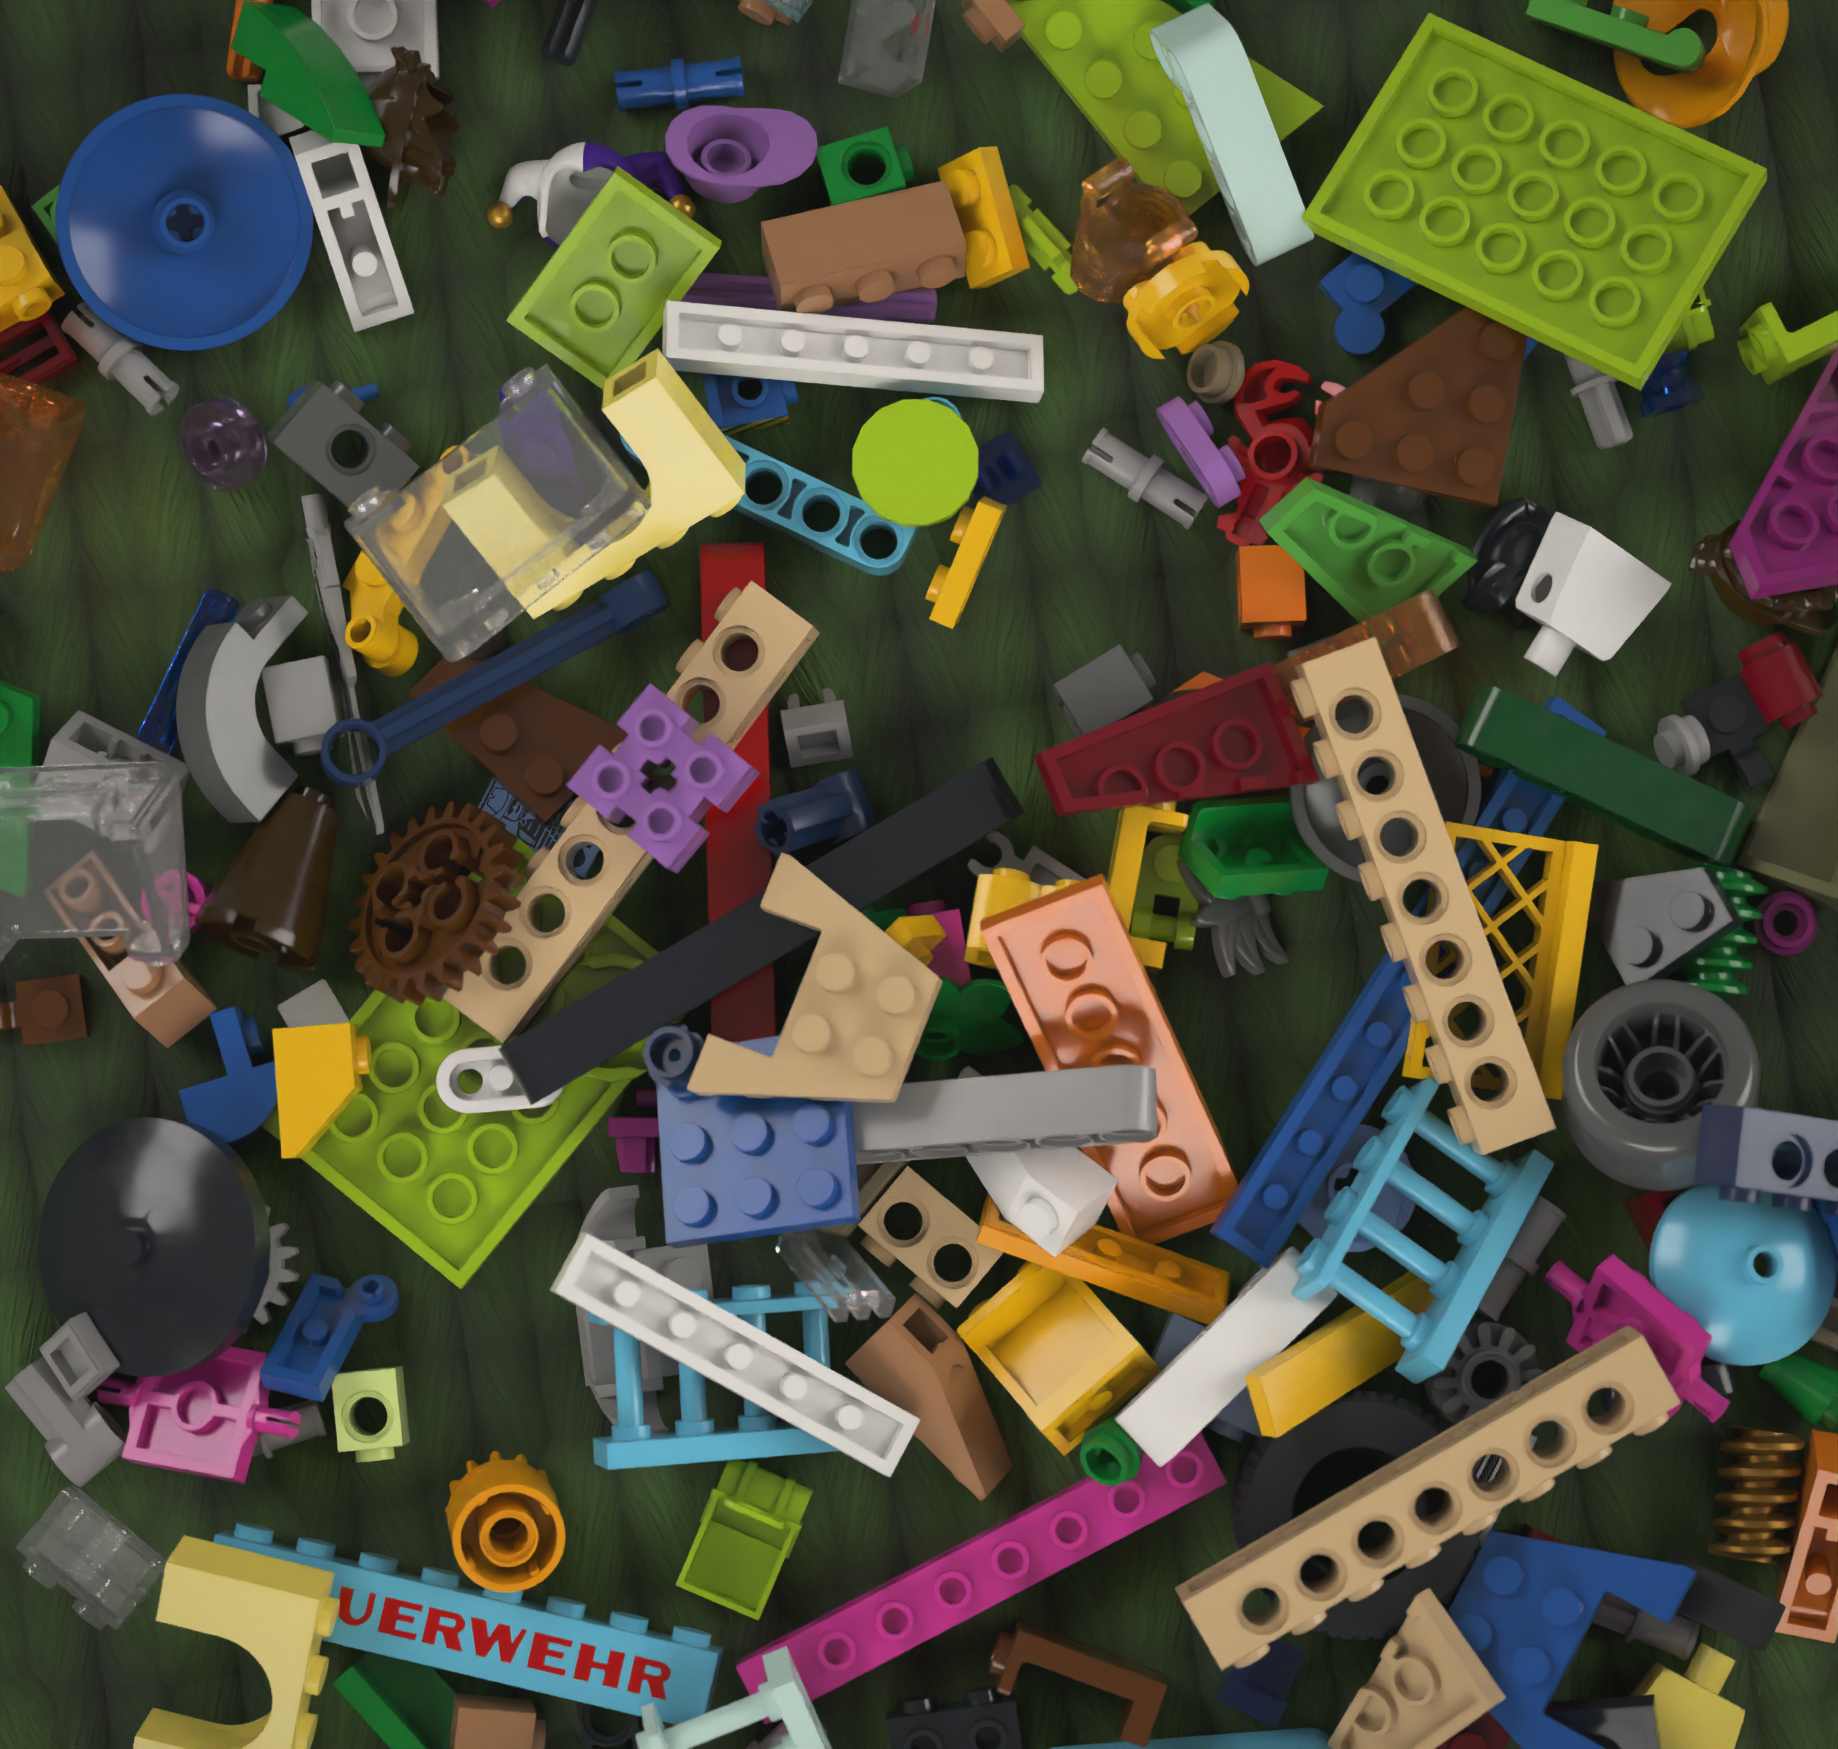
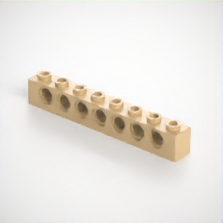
M752 580L744 591L735 587L724 598L714 615V618L720 623L705 643L700 639H696L687 648L675 668L681 675L669 692L665 694L688 713L689 702L695 694L704 690H711L717 693L720 701L717 715L711 721L701 723L690 736L700 745L711 733L731 750H734L820 634L813 625ZM740 639L754 640L758 646V658L755 664L745 671L729 669L726 661L729 647ZM622 742L619 743L611 752L614 753L617 750V748L622 744ZM653 772L650 777L654 781L650 785L652 792L659 787L670 792L677 783V779L670 774L659 776ZM580 796L563 816L560 825L566 831L554 847L550 850L543 846L525 867L522 876L528 882L516 897L517 900L521 901V906L506 912L503 919L513 928L509 933H497L493 939L499 950L497 956L484 952L479 958L482 973L477 976L467 970L463 973V989L457 992L449 987L443 996V999L503 1044H507L525 1032L554 993L559 983L566 977L654 858L627 836L634 825L626 828L618 827ZM587 845H597L604 857L602 870L594 878L581 880L576 875L573 867L575 855L581 848ZM557 896L565 907L564 920L557 929L543 932L538 927L535 919L537 906L542 900ZM511 948H518L525 956L526 971L517 982L506 984L498 975L497 962L505 951Z
M1376 636L1295 666L1299 679L1290 682L1295 702L1303 718L1313 715L1321 740L1313 743L1317 762L1325 779L1335 777L1344 801L1335 804L1338 819L1349 841L1358 838L1366 862L1358 865L1359 875L1370 901L1380 899L1389 923L1380 926L1381 935L1393 963L1400 960L1404 962L1411 981L1410 985L1402 988L1405 1001L1414 1022L1418 1024L1425 1021L1434 1045L1425 1048L1426 1057L1438 1085L1448 1082L1456 1106L1448 1109L1447 1112L1459 1144L1463 1146L1470 1143L1473 1152L1486 1155L1555 1129V1123ZM1347 696L1360 700L1367 710V722L1363 729L1356 734L1342 730L1335 719L1337 704ZM1369 757H1374L1384 762L1390 774L1388 786L1378 795L1367 793L1358 782V769L1362 762ZM1393 818L1404 821L1412 833V842L1409 849L1400 856L1389 854L1383 848L1380 841L1382 827ZM1417 879L1428 883L1434 892V904L1431 910L1421 917L1411 915L1403 904L1405 888L1409 883ZM1444 940L1454 948L1457 961L1454 970L1449 975L1437 978L1428 971L1425 956L1432 944ZM1467 1001L1476 1008L1479 1015V1024L1471 1036L1458 1039L1449 1029L1448 1016L1455 1005ZM1492 1063L1500 1072L1501 1086L1494 1096L1480 1100L1471 1089V1076L1478 1066Z
M1628 1324L1521 1386L1516 1392L1509 1393L1490 1404V1407L1478 1411L1175 1587V1590L1221 1670L1234 1664L1235 1668L1248 1666L1262 1658L1269 1651L1268 1643L1288 1631H1291L1293 1635H1298L1319 1625L1327 1616L1325 1610L1347 1597L1349 1601L1354 1602L1371 1595L1384 1584L1382 1577L1404 1564L1406 1568H1414L1428 1562L1441 1551L1440 1543L1460 1531L1464 1535H1471L1488 1527L1498 1518L1496 1511L1517 1498L1521 1502H1527L1543 1495L1555 1485L1553 1477L1574 1465L1578 1469H1583L1600 1462L1611 1453L1612 1448L1610 1444L1631 1432L1635 1436L1643 1435L1660 1427L1669 1418L1667 1411L1681 1404L1644 1336ZM1600 1388H1613L1615 1400L1610 1411L1600 1417L1588 1416L1587 1402L1591 1394ZM1544 1421H1555L1558 1425V1435L1554 1443L1543 1450L1531 1449L1529 1439L1534 1427ZM1487 1454L1500 1455L1501 1469L1498 1475L1486 1483L1474 1482L1472 1470L1476 1461ZM1428 1488H1442L1445 1493L1442 1507L1436 1513L1429 1516L1417 1515L1415 1513V1502L1419 1494ZM1372 1521L1387 1523L1388 1533L1381 1545L1372 1549L1358 1547V1534L1364 1525ZM1316 1554H1324L1331 1557V1567L1324 1578L1315 1582H1307L1300 1579V1569L1307 1558ZM1261 1587L1274 1591V1601L1266 1612L1259 1615H1250L1242 1611L1244 1598L1250 1591Z

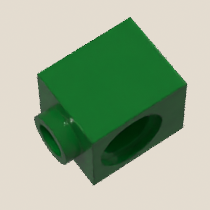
M888 126L820 146L816 153L818 169L830 206L906 189L907 182L916 180L906 144L894 146ZM865 164L877 165L885 172L879 181L870 185L859 184L851 176L858 167Z

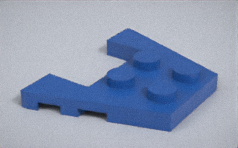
M1490 1531L1447 1613L1506 1697L1488 1712L1522 1749H1604L1605 1747L1545 1714L1553 1694L1608 1592L1670 1625L1697 1572L1687 1566Z

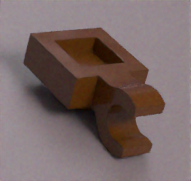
M79 973L15 982L17 1001L0 1003V1031L21 1028L23 1046L90 1038L83 979Z

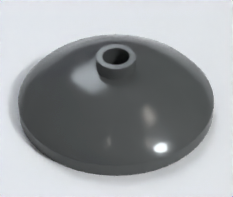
M1397 694L1443 821L1474 826L1481 800L1480 770L1475 757L1461 751L1453 744L1460 727L1448 715L1432 704L1415 697ZM1353 698L1336 706L1335 719L1342 730L1356 734L1363 729L1367 722V710L1360 700ZM1315 723L1305 735L1303 741L1320 781L1311 785L1289 787V800L1293 820L1304 843L1321 862L1339 875L1362 883L1358 865L1365 863L1366 859L1358 838L1349 841L1341 827L1335 804L1344 801L1336 778L1332 777L1326 780L1317 762L1313 743L1320 741L1321 737ZM1367 758L1358 769V782L1366 792L1367 783L1374 776H1381L1386 782V787L1389 783V770L1385 763L1377 758ZM1393 818L1382 827L1380 841L1383 848L1389 854L1400 856L1409 849L1412 842V833L1404 821ZM1456 837L1455 853L1464 841V838Z

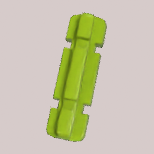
M1013 184L1009 186L1025 250L1044 271L1049 268L1052 269L1055 274L1051 279L1065 294L1071 295L1077 292L1091 279L1094 274L1093 267L1079 252L1074 256L1070 253L1069 249L1073 245L1039 208L1033 212L1029 207L1032 200L1018 185Z

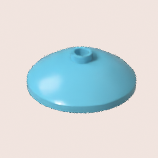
M1698 1184L1686 1188L1664 1211L1654 1232L1649 1256L1651 1286L1681 1311L1694 1317L1700 1327L1713 1336L1704 1355L1711 1360L1735 1366H1751L1774 1362L1797 1351L1810 1340L1822 1325L1831 1306L1835 1291V1252L1827 1227L1822 1222L1819 1213L1813 1205L1811 1211L1772 1207L1773 1194L1760 1192L1759 1204L1719 1199L1720 1186ZM1757 1254H1761L1768 1264L1767 1272L1763 1277L1759 1276L1754 1270L1753 1262Z

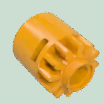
M493 1451L490 1454V1462L479 1465L475 1461L470 1460L466 1463L467 1474L461 1480L450 1482L451 1496L445 1512L454 1554L463 1572L473 1582L486 1589L497 1592H517L540 1583L557 1566L565 1546V1527L555 1492L548 1481L546 1472L529 1466L526 1456L523 1454L517 1455L514 1460H503L500 1452Z

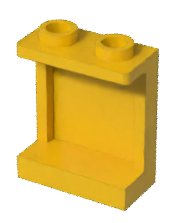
M1177 802L1122 808L1119 813L1107 885L1128 932L1146 832L1181 835L1187 828L1189 815L1175 812ZM1131 936L1146 972L1156 974L1162 969L1166 942Z
M1030 1261L1025 1262L1018 1270L1016 1276L992 1298L984 1300L974 1307L968 1319L956 1330L964 1342L977 1354L1023 1408L1031 1421L1063 1456L1067 1455L1082 1441L1085 1433L1112 1415L1161 1371L1160 1367L1083 1280Z

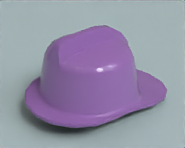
M702 105L682 112L671 121L665 134L666 154L674 167L684 173L686 181L696 193L704 199L716 203L734 204L748 199L760 187L780 185L800 176L812 165L818 151L816 132L806 119L793 112L773 108H733Z

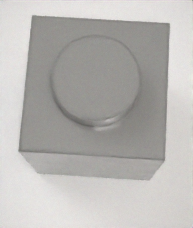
M323 655L264 667L261 673L275 743L284 749L293 747L295 756L321 753L325 734L334 724L343 720L332 662ZM346 732L343 733V734H342L341 736H339L338 738L346 737Z

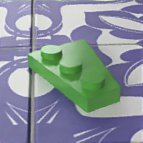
M1308 477L1301 481L1259 519L1265 532L1373 637L1376 636L1377 641L1382 645L1389 641L1478 561L1471 549Z

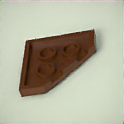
M1466 306L1442 321L1440 325L1401 349L1343 391L1338 392L1319 405L1308 469L1484 507L1496 506L1528 336Z

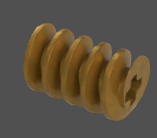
M1728 1425L1739 1431L1741 1436L1738 1439L1721 1442L1720 1449L1738 1458L1737 1464L1718 1468L1717 1475L1735 1485L1734 1490L1714 1494V1501L1731 1509V1515L1711 1520V1527L1728 1535V1541L1708 1545L1707 1552L1722 1557L1776 1564L1777 1562L1772 1560V1556L1791 1552L1792 1544L1776 1535L1775 1530L1795 1525V1518L1779 1509L1778 1505L1796 1501L1799 1495L1795 1489L1781 1483L1782 1478L1797 1476L1802 1471V1467L1799 1464L1784 1457L1786 1452L1803 1449L1805 1441L1790 1433Z

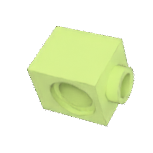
M403 1365L337 1373L332 1383L338 1452L355 1451L356 1462L395 1458L394 1446H403L410 1442ZM364 1397H373L380 1400L387 1410L386 1425L379 1433H370L363 1430L356 1421L355 1410L358 1403Z

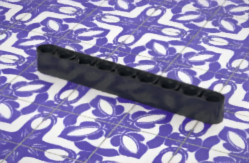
M991 757L805 866V868L856 910L860 911L1025 813L995 760ZM765 890L500 1047L498 1051L530 1105H533L650 1036L657 1029L677 1020L820 935L821 932L763 911L760 904L766 892Z

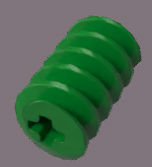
M1689 863L1688 867L1690 869L1704 867L1714 871L1742 922L1763 918L1762 911L1746 902L1747 897L1767 894L1768 887L1751 878V874L1717 865ZM1741 925L1675 972L1686 978V981L1681 982L1703 988L1723 1001H1728L1730 997L1748 995L1749 988L1732 977L1733 972L1753 969L1754 963L1738 954L1737 950L1738 947L1758 944L1759 938L1743 929Z

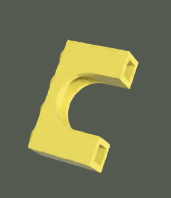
M658 348L604 381L602 411L639 457L650 479L641 496L627 508L603 517H579L562 512L541 498L500 445L447 476L443 508L533 620L552 608L554 611H560L569 607L578 600L584 589L604 577L606 580L618 578L632 567L636 558L655 547L659 549L670 547L686 534L690 526L709 515L711 517L724 515L734 508L742 495L745 494V462Z
M184 1535L166 1562L156 1621L223 1637L249 1651L261 1664L269 1679L272 1690V1710L253 1722L240 1725H223L153 1707L135 1736L133 1749H310L318 1720V1715L308 1713L311 1695L319 1696L329 1663L328 1657L319 1655L322 1637H331L340 1606L339 1599L330 1597L335 1573Z

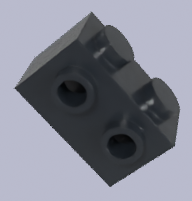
M995 1685L962 1691L963 1701L938 1705L936 1695H921L898 1700L899 1710L887 1712L891 1749H1022L1015 1694H1010L1009 1696L1001 1695V1693L996 1692Z

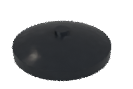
M155 1117L134 1118L110 1125L92 1135L73 1152L60 1169L46 1198L41 1217L38 1243L42 1284L46 1298L59 1325L62 1327L69 1319L86 1312L120 1363V1366L115 1371L140 1377L168 1376L190 1372L206 1365L224 1353L240 1337L257 1310L267 1281L271 1248L270 1228L262 1194L252 1173L238 1153L215 1133L200 1125L175 1118Z

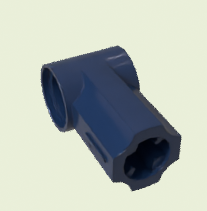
M854 768L819 780L805 787L803 791L773 798L758 806L757 822L753 828L760 846L771 850L778 858L781 852L791 854L823 843L826 849L842 845L877 825L878 822L858 770Z

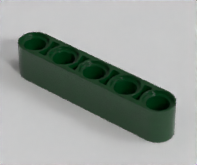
M1479 684L1453 743L1461 751L1699 863L1730 868L1753 813L1752 808L1737 799L1513 693L1487 684Z

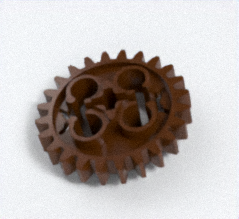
M452 801L448 803L444 812L435 806L429 807L425 823L414 816L409 818L408 835L404 838L395 832L390 835L392 850L388 855L376 852L373 857L379 866L375 874H364L360 879L369 888L366 895L352 900L351 904L362 910V912L347 927V929L359 935L349 945L348 950L360 957L354 968L366 976L364 981L366 984L402 1004L408 1000L417 1006H421L426 996L436 1002H440L443 999L446 985L457 992L463 989L464 972L468 970L477 976L482 973L479 958L484 952L497 956L499 950L493 939L497 933L511 932L513 927L503 919L506 912L521 906V901L512 897L511 891L525 882V877L513 870L524 859L523 854L513 849L518 839L515 835L505 830L506 824L470 803H467L463 808ZM463 866L481 878L486 879L485 883L480 882L477 884L466 876H458L459 868ZM394 922L407 930H412L413 934L410 941L386 928L387 923L392 924Z

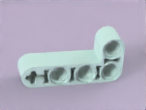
M1205 3L1149 30L1151 43L1163 70L1171 82L1183 94L1237 235L1252 263L1255 266H1259L1314 239V233L1302 221V216L1306 211L1245 50L1231 24L1209 3Z

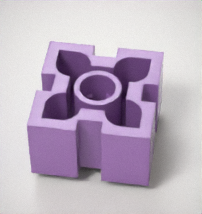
M649 684L617 723L618 726L629 734L614 753L599 745L568 782L567 786L605 818L616 824H619L624 816L628 814L637 823L627 836L664 867L678 874L710 835L706 829L698 824L713 804L728 813L760 773L711 733L701 745L690 736L700 723L660 690ZM671 763H674L676 769L670 774L677 779L674 788L668 792L659 787L652 792L650 785L654 781L650 777L653 771L658 766L665 769Z

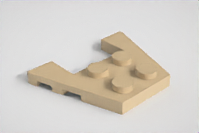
M781 852L760 907L765 912L821 932L807 971L771 1057L708 1034L687 1089L700 1096L739 1095L748 1098L791 1097L825 1101L895 1103L943 981L792 856Z

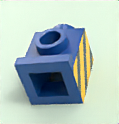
M701 373L710 417L725 436L788 424L790 421L786 405L799 403L794 381ZM753 379L761 383L763 390L757 399L745 400L739 395V387L744 381Z

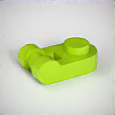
M1164 833L1154 838L1143 851L1129 934L1138 938L1173 942V949L1192 951L1196 927L1190 925V920L1198 911L1199 902L1186 886L1176 865L1177 861L1181 859L1178 853L1184 835ZM1155 896L1179 899L1177 917L1154 914Z

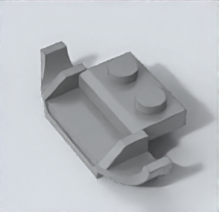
M638 1185L608 1188L599 1195L584 1220L579 1236L581 1232L587 1233L686 1289H707L708 1299H714L707 1244L675 1249L669 1245L646 1248L645 1236L637 1237L634 1214L636 1201L640 1198ZM576 1305L585 1385L590 1386L601 1410L612 1424L618 1425L613 1325H599L588 1322V1311ZM640 1341L644 1423L651 1424V1433L669 1432V1428L665 1427L659 1414L656 1391L664 1390L662 1377L679 1375V1364L675 1359Z

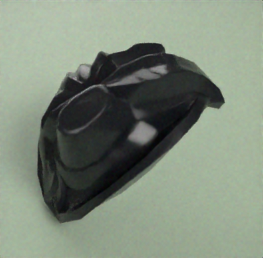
M1526 498L1508 500L1493 515L1472 551L1478 561L1467 570L1468 592L1467 596L1461 601L1464 608L1480 614L1492 612L1498 614L1510 613L1512 615L1511 626L1516 627L1523 623L1527 615L1516 608L1515 599L1552 519L1541 506Z

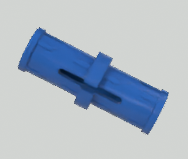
M735 56L732 59L684 64L683 58L670 59L671 66L621 72V70L615 71L616 92L620 112H626L629 109L676 104V109L682 110L689 109V102L737 96L739 98L745 97L740 56Z

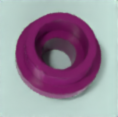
M1788 891L1777 892L1763 899L1756 908L1763 912V918L1752 921L1753 932L1759 938V944L1767 951L1782 956L1793 955L1806 949L1814 940L1818 928L1817 914L1811 903L1803 896ZM1779 912H1786L1794 919V930L1788 936L1780 935L1774 929L1773 920Z

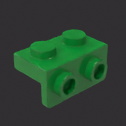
M1289 795L1195 802L1192 806L1178 853L1181 860L1202 882L1208 892L1215 898L1230 900L1247 895L1273 893L1277 895H1290L1299 891L1323 890L1330 869L1309 850L1298 834L1290 808Z

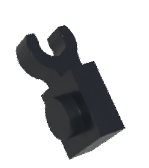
M1740 674L1688 697L1680 703L1685 715L1694 716L1704 728L1710 744V759L1726 753L1744 792L1768 782V779L1774 777L1764 755L1753 742V739L1765 734L1769 729Z

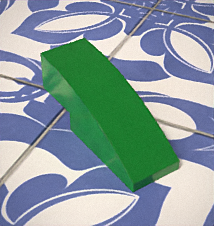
M244 0L231 48L266 70L259 95L331 142L382 147L385 133L374 105L357 72L338 45L326 32L294 6Z

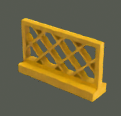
M1444 821L1453 849L1455 848L1456 837L1476 840L1490 861L1488 865L1468 879L1466 884L1485 936H1489L1506 961L1498 969L1501 979L1503 980L1510 973L1514 972L1526 989L1524 1004L1514 1012L1517 1023L1521 1022L1520 1031L1545 1098L1561 1100L1562 1062L1565 1047L1572 1030L1599 845L1577 841H1563ZM1492 843L1511 847L1500 855ZM1525 849L1545 851L1542 879L1525 891L1507 866V863ZM1497 871L1516 899L1490 918L1472 890ZM1431 886L1429 890L1426 914L1431 910L1434 904V892ZM1539 895V902H1538V909H1537V907H1536L1535 904L1532 902V900ZM1523 908L1535 925L1533 942L1518 954H1515L1497 927ZM1444 940L1432 944L1425 956L1426 967L1433 976H1436L1452 962L1456 965L1457 961L1454 948ZM1441 944L1446 953L1438 959ZM1530 959L1529 970L1527 972V970L1523 966V963ZM1467 1001L1455 1005L1448 1016L1449 1029L1458 1039L1466 1037L1453 1018L1471 1005ZM1411 1016L1402 1076L1423 1080L1430 1076L1435 1080L1430 1067L1422 1066L1426 1039L1430 1037L1425 1021L1416 1024ZM1485 1064L1478 1066L1475 1069L1477 1074H1472L1471 1087L1498 1091L1501 1086V1078L1493 1077Z

